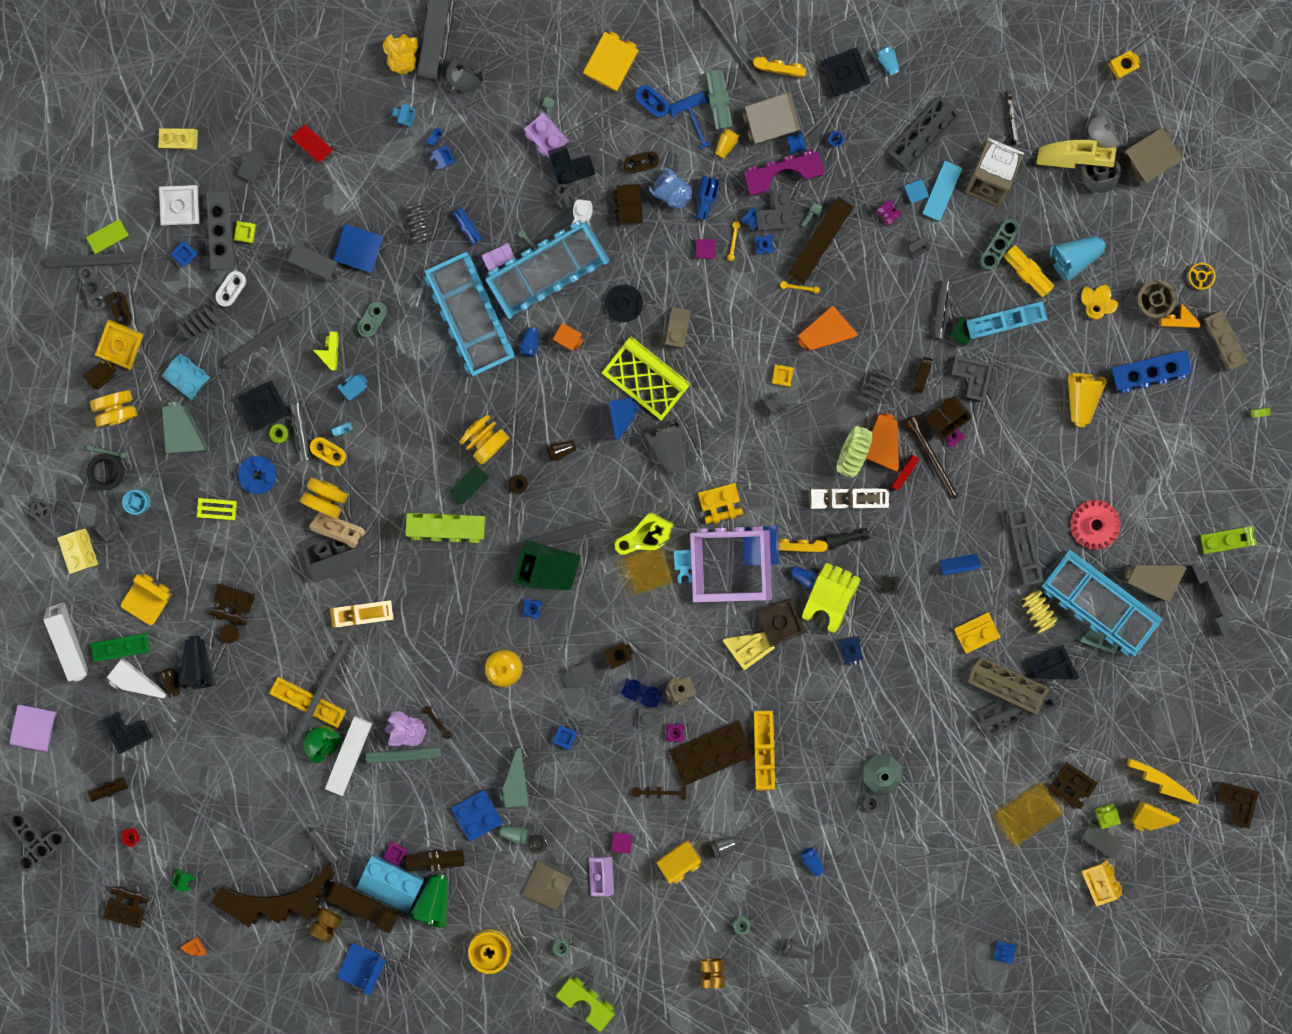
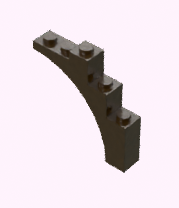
M328 863L322 872L305 886L277 896L248 895L235 891L223 884L211 903L247 927L257 924L261 918L259 912L278 924L282 920L285 922L291 914L289 908L309 921L311 917L315 919L320 911L318 906L321 902L316 900L315 897L320 898L325 890L322 886L326 881L330 882L335 875L333 871L335 866Z

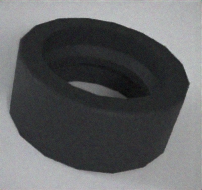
M99 454L88 463L86 469L87 478L95 488L111 490L122 482L124 466L116 456ZM110 461L115 465L117 474L112 482L102 483L96 479L94 469L99 462Z

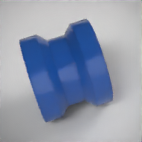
M802 132L797 133L795 136H786L791 154H795L799 150L806 151Z
M754 207L750 209L741 221L744 224H748L752 231L758 226L756 209Z

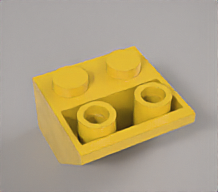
M687 839L657 860V865L670 884L672 882L677 884L685 878L684 874L690 871L692 873L697 870L702 861L695 848Z

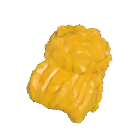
M390 34L384 40L383 50L388 55L387 64L391 71L399 74H407L413 71L416 64L414 54L418 48L416 37L408 38L406 34H403L395 39Z

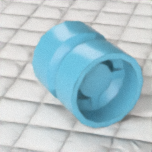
M131 490L124 495L122 504L125 511L129 514L139 515L148 511L151 500L145 491Z

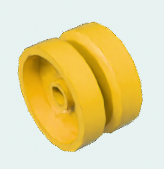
M130 390L90 401L92 411H105V413L99 414L94 418L97 428L117 425L138 416L135 406H122L133 400Z
M310 477L307 487L315 492L316 495L305 492L299 502L338 519L342 509L332 502L345 503L349 494L331 483Z
M484 929L478 932L473 937L468 949V956L472 966L485 974H493L502 970L507 965L511 954V944L507 936L496 929ZM487 948H490V950H494V952L492 954H489L486 950Z

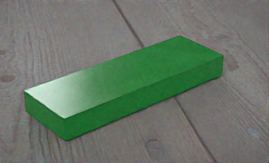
M147 633L90 643L93 662L151 651Z

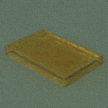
M1039 782L995 813L994 816L1013 843L1018 846L1061 816L1063 812L1042 782Z

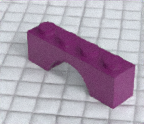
M813 150L803 152V156L798 158L792 155L785 157L784 162L777 163L775 160L765 163L766 167L758 168V166L747 168L744 177L750 196L768 192L772 178L782 171L797 172L805 181L823 176L825 173L819 152L814 153Z

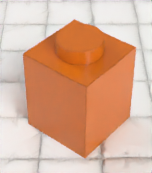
M564 323L560 325L553 338L554 341L572 351L575 348L579 349L584 339L581 338L582 334Z

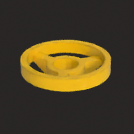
M1207 263L1195 264L1188 273L1190 284L1199 290L1211 287L1216 277L1214 269ZM1198 265H1206L1211 269V271H1197L1194 269V267ZM1191 272L1196 274L1195 278L1199 282V287L1195 286L1191 281ZM1199 273H1203L1205 275V278L1203 280H1200L1198 278ZM1213 273V280L1210 285L1202 288V284L1207 280L1208 275Z

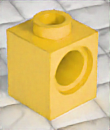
M1130 50L1113 59L1108 64L1118 80L1140 67V59L1136 53H1132ZM1123 59H1127L1130 62L1131 66L1129 69H1124L1121 66Z

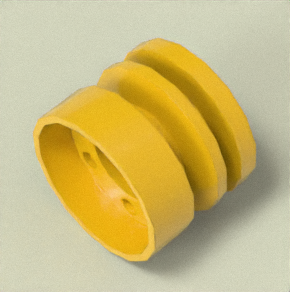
M488 414L475 421L465 431L459 441L463 445L470 440L471 443L466 447V450L468 451L476 447L477 451L473 457L481 465L488 461L510 439L502 429L493 433L492 430L496 422L494 421L487 426L486 423L491 419Z

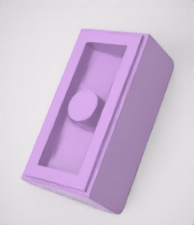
M612 857L589 858L591 896L614 895Z

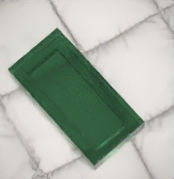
M476 464L449 492L463 505L489 477Z

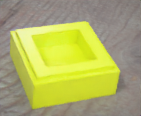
M237 221L234 240L253 243L256 224Z

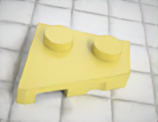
M764 632L723 639L725 645L744 670L775 649L774 646H769Z

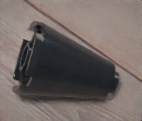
M189 636V639L185 640L177 681L178 688L187 689V685H189L193 689H201L216 685L205 640L200 639V636Z

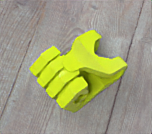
M651 512L643 518L632 532L616 540L615 550L621 555L638 549L656 550L670 539L674 524ZM657 527L662 529L660 533L652 535V537L658 539L657 544L649 545L642 543L649 531H654ZM621 541H627L629 543V548L626 550H622L619 546V543Z
M826 563L815 582L802 619L809 621L813 618L816 611L823 610L829 614L828 630L834 634L844 619L848 604L856 594L861 579L857 576L851 578L852 573L849 571H844L842 574L843 569L838 566L833 570V566Z

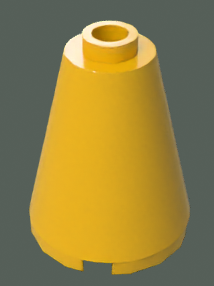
M1068 374L1071 421L1075 422V426L1086 427V424L1091 423L1105 388L1106 378L1099 376V380H1097L1092 374Z

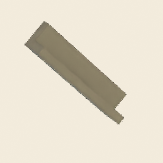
M980 657L974 665L968 681L970 684L1037 715L1041 710L1043 701L1050 692V688L983 657ZM981 665H984V666H986V667H989L990 669H986V668H984V667H981ZM1034 690H1038V691L1042 692L1043 694H1039V693L1035 692Z

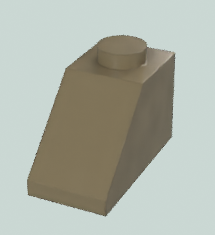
M672 307L665 345L684 348L691 310Z

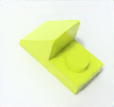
M330 331L329 336L326 335V347H329V351H313L331 370L337 371L339 332Z

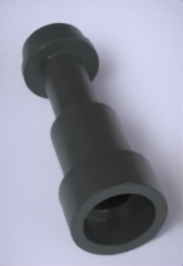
M861 528V531L850 534L825 535L828 550L836 549V546L849 544V541L862 538L863 541L869 539L867 528Z

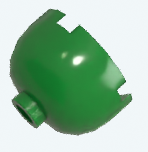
M328 726L313 727L305 734L303 748L308 758L314 764H318L326 760L324 756L328 752L331 756L341 743L339 738L341 736Z

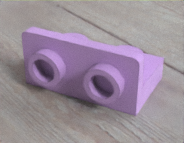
M545 112L524 128L526 137L538 145V151L544 157L550 158L549 150L564 146L569 142Z

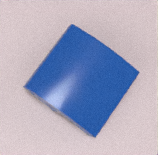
M344 224L333 260L372 273L384 236Z
M752 526L763 527V530H769L771 565L779 564L778 526ZM745 527V531H752L751 527ZM760 536L743 537L744 565H761Z

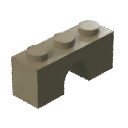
M1223 310L1202 319L1210 337H1213L1219 348V355L1227 371L1248 362Z

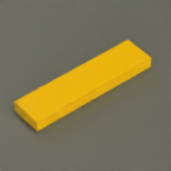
M279 676L269 693L304 712L307 711L314 697V694ZM321 698L313 716L338 728L346 710Z

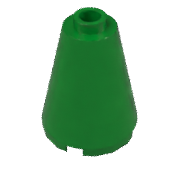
M435 874V877H430L412 909L409 919L414 921L417 919L423 924L446 929L449 881L446 880V876Z

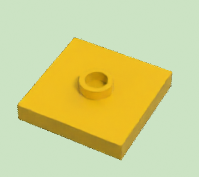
M108 320L95 356L131 370L144 334Z

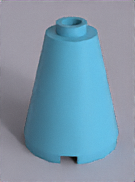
M1093 236L1054 245L1050 249V256L1055 258L1056 263L1053 265L1061 278L1070 281L1105 252L1106 245L1102 238Z

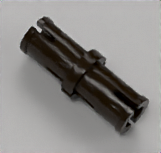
M122 777L116 781L106 782L98 788L89 790L88 795L90 800L94 802L103 797H111L114 793L128 789L126 779Z

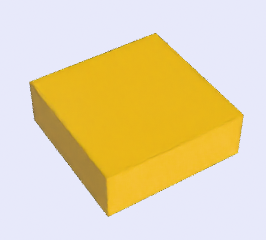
M775 364L772 384L791 387L794 368Z

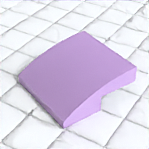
M18 705L10 745L48 752L56 712Z

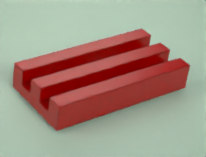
M915 455L911 456L892 484V488L897 491L900 490L918 463V457Z

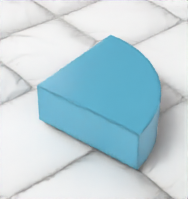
M350 422L331 430L334 436H339L351 431L353 427Z

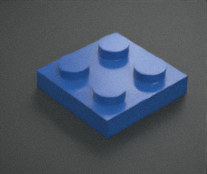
M485 789L451 808L470 842L504 823Z

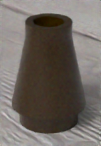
M573 440L553 443L547 447V452L552 462L555 460L558 462L577 450Z
M174 668L161 671L159 679L170 698L180 695V690L177 687V671Z

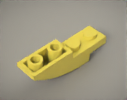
M1095 140L1056 142L1039 147L1037 165L1075 168L1077 163L1114 167L1116 148H1100Z

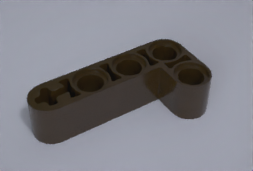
M336 881L332 882L325 897L327 901L376 924L375 926L378 929L387 933L392 932L400 915L395 909Z

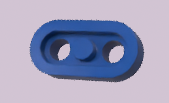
M643 85L637 89L636 100L652 115L662 118L668 114L669 103L653 88ZM647 92L649 94V97L647 99H643L641 96L642 93ZM657 105H662L664 109L659 112L656 110Z

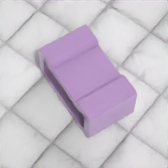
M509 243L481 255L488 271L496 267L499 268L505 265L506 261L513 257L515 258Z

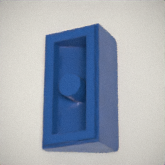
M977 554L940 560L943 575L980 569L981 567Z

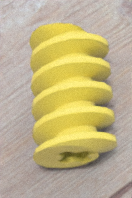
M1041 590L1034 591L1021 599L1026 601L1022 605L1023 607L1029 606L1026 613H1033L1030 620H1037L1034 627H1041L1037 632L1038 634L1053 627L1057 621V617H1051L1054 613L1053 610L1047 611L1050 605L1043 604L1046 598H1039L1042 594Z

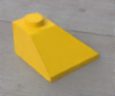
M1141 800L1131 819V822L1135 824L1134 827L1144 832L1145 829L1151 831L1179 823L1180 821L1177 816Z

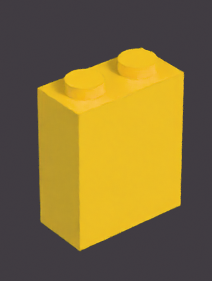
M610 31L609 34L604 32L583 75L618 92L639 50L636 49V44L628 40L625 43L619 40V35Z

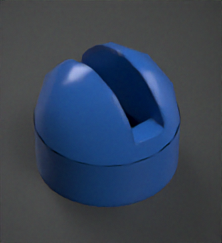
M833 131L829 134L828 141L832 146L839 147L844 142V136L839 131ZM840 135V138L831 140V138Z

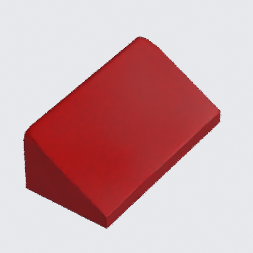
M305 124L291 137L320 164L333 151L329 145Z

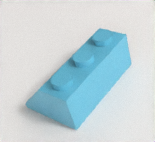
M373 854L356 889L409 913L424 878L412 872H407L406 869Z

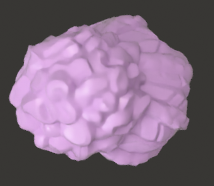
M402 711L391 713L390 718H388L390 724L385 727V731L390 734L388 745L400 746L404 744L417 746L421 744L426 734L422 721L418 718L408 717Z

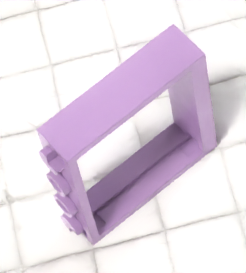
M735 527L733 531L726 532V528H715V532H708V528L697 529V533H690L693 602L771 600L772 581L769 530H763V527H751L752 531H745V527ZM760 536L762 592L704 594L702 538Z

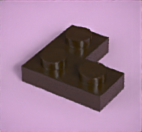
M1221 782L1216 800L1234 805L1230 824L1250 829L1259 791Z

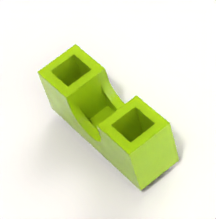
M570 976L556 993V997L570 1008L577 1001L584 1000L588 1002L591 1006V1012L586 1017V1021L601 1032L615 1015L614 1006L608 1001H601L598 998L600 995L593 989H586L583 986L585 983L581 979Z

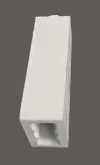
M62 602L46 608L43 620L68 682L72 680L75 682L85 678L88 669L66 605Z

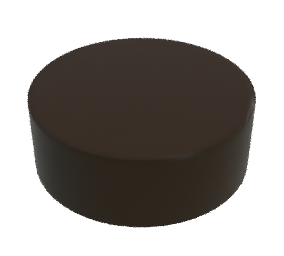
M226 624L220 630V638L226 643H233L239 638V629L234 624Z

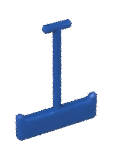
M704 91L669 105V111L673 118L676 114L689 109L703 144L699 146V149L712 144L711 142L706 143L692 110V107L702 103H709Z

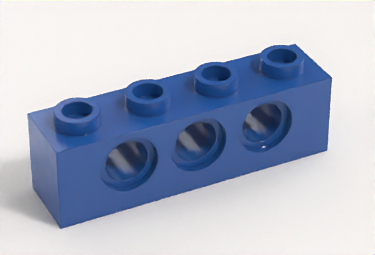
M1185 350L1110 368L1115 391L1120 390L1121 393L1132 391L1131 387L1138 385L1139 389L1150 387V382L1157 381L1158 384L1169 382L1171 377H1176L1177 380L1188 378V373H1192L1188 352ZM1169 362L1175 366L1173 373L1166 371L1165 367ZM1149 367H1153L1156 370V375L1153 378L1147 375ZM1131 371L1137 374L1135 382H1131L1128 379V374Z

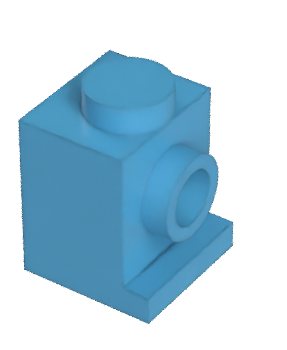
M362 373L356 376L352 374L344 381L346 385L340 384L337 386L346 398L352 401L368 388L366 384L368 380Z

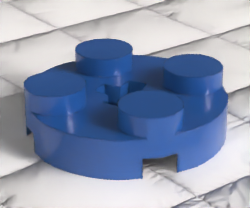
M262 456L249 457L241 464L238 470L239 482L248 492L253 494L266 493L275 485L277 478L276 467L268 458ZM255 470L258 472L262 471L261 480L253 478Z

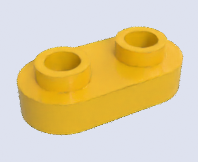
M322 437L312 440L310 450L315 456L333 466H340L346 461V453L342 448ZM319 443H322L324 446L321 451L317 449ZM335 453L340 454L339 460L333 458Z

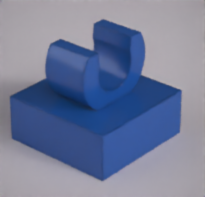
M448 146L436 149L432 152L433 156L430 157V160L436 159L438 162V166L434 167L436 170L456 163Z
M997 940L993 960L1013 964L1016 944Z

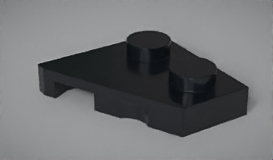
M1064 645L1028 660L1036 678L1079 679Z

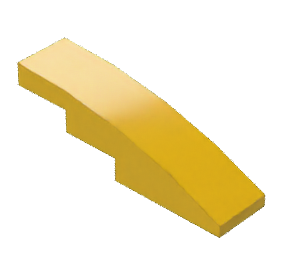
M754 711L756 791H775L773 711Z
M1131 758L1128 759L1127 766L1144 771L1143 779L1160 784L1158 790L1160 793L1198 804V800L1190 792L1169 776L1147 764Z

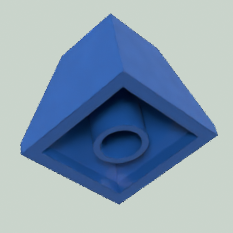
M632 398L609 401L616 440L622 437L634 420L635 413H638L637 402H633Z

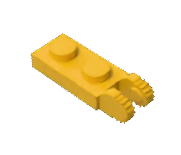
M755 57L753 61V66L757 70L805 78L806 68H803L802 64L792 63L789 66L784 65V61L780 60L768 62L765 57Z
M779 539V550L825 552L828 547L827 542L822 540H815L812 544H809V540L797 539V543H789L790 539Z

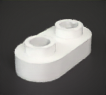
M234 271L227 276L216 293L218 304L228 307L235 302L246 285L244 274ZM235 278L240 279L238 285H235L233 282ZM229 294V300L224 301L223 295Z

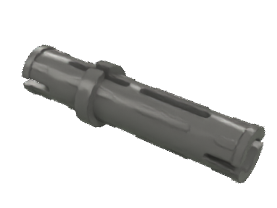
M940 281L936 316L933 318L935 324L932 338L945 339L953 282Z
M302 403L289 405L292 415L291 426H293L299 462L311 460Z

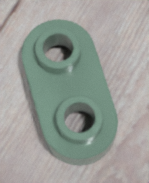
M373 302L367 308L358 324V331L362 336L372 337L378 331L387 315V308L383 303ZM380 308V314L375 315L374 309ZM366 324L371 326L369 331L364 330Z

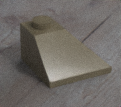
M538 860L522 895L557 911L573 876Z

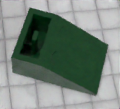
M525 540L513 582L531 588L571 590L581 555Z

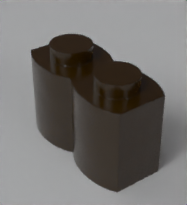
M640 184L617 186V190L613 191L614 202H618L619 208L615 210L616 221H620V225L643 223Z
M101 360L84 373L83 377L93 389L99 390L116 377L115 372L117 370L111 362Z
M954 396L946 399L940 408L930 411L925 420L935 434L943 440L950 436L956 428L966 424L972 416L961 401Z

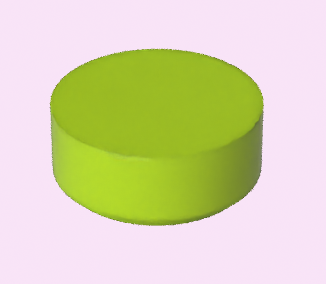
M1270 407L1251 409V416L1253 418L1265 417L1271 414Z

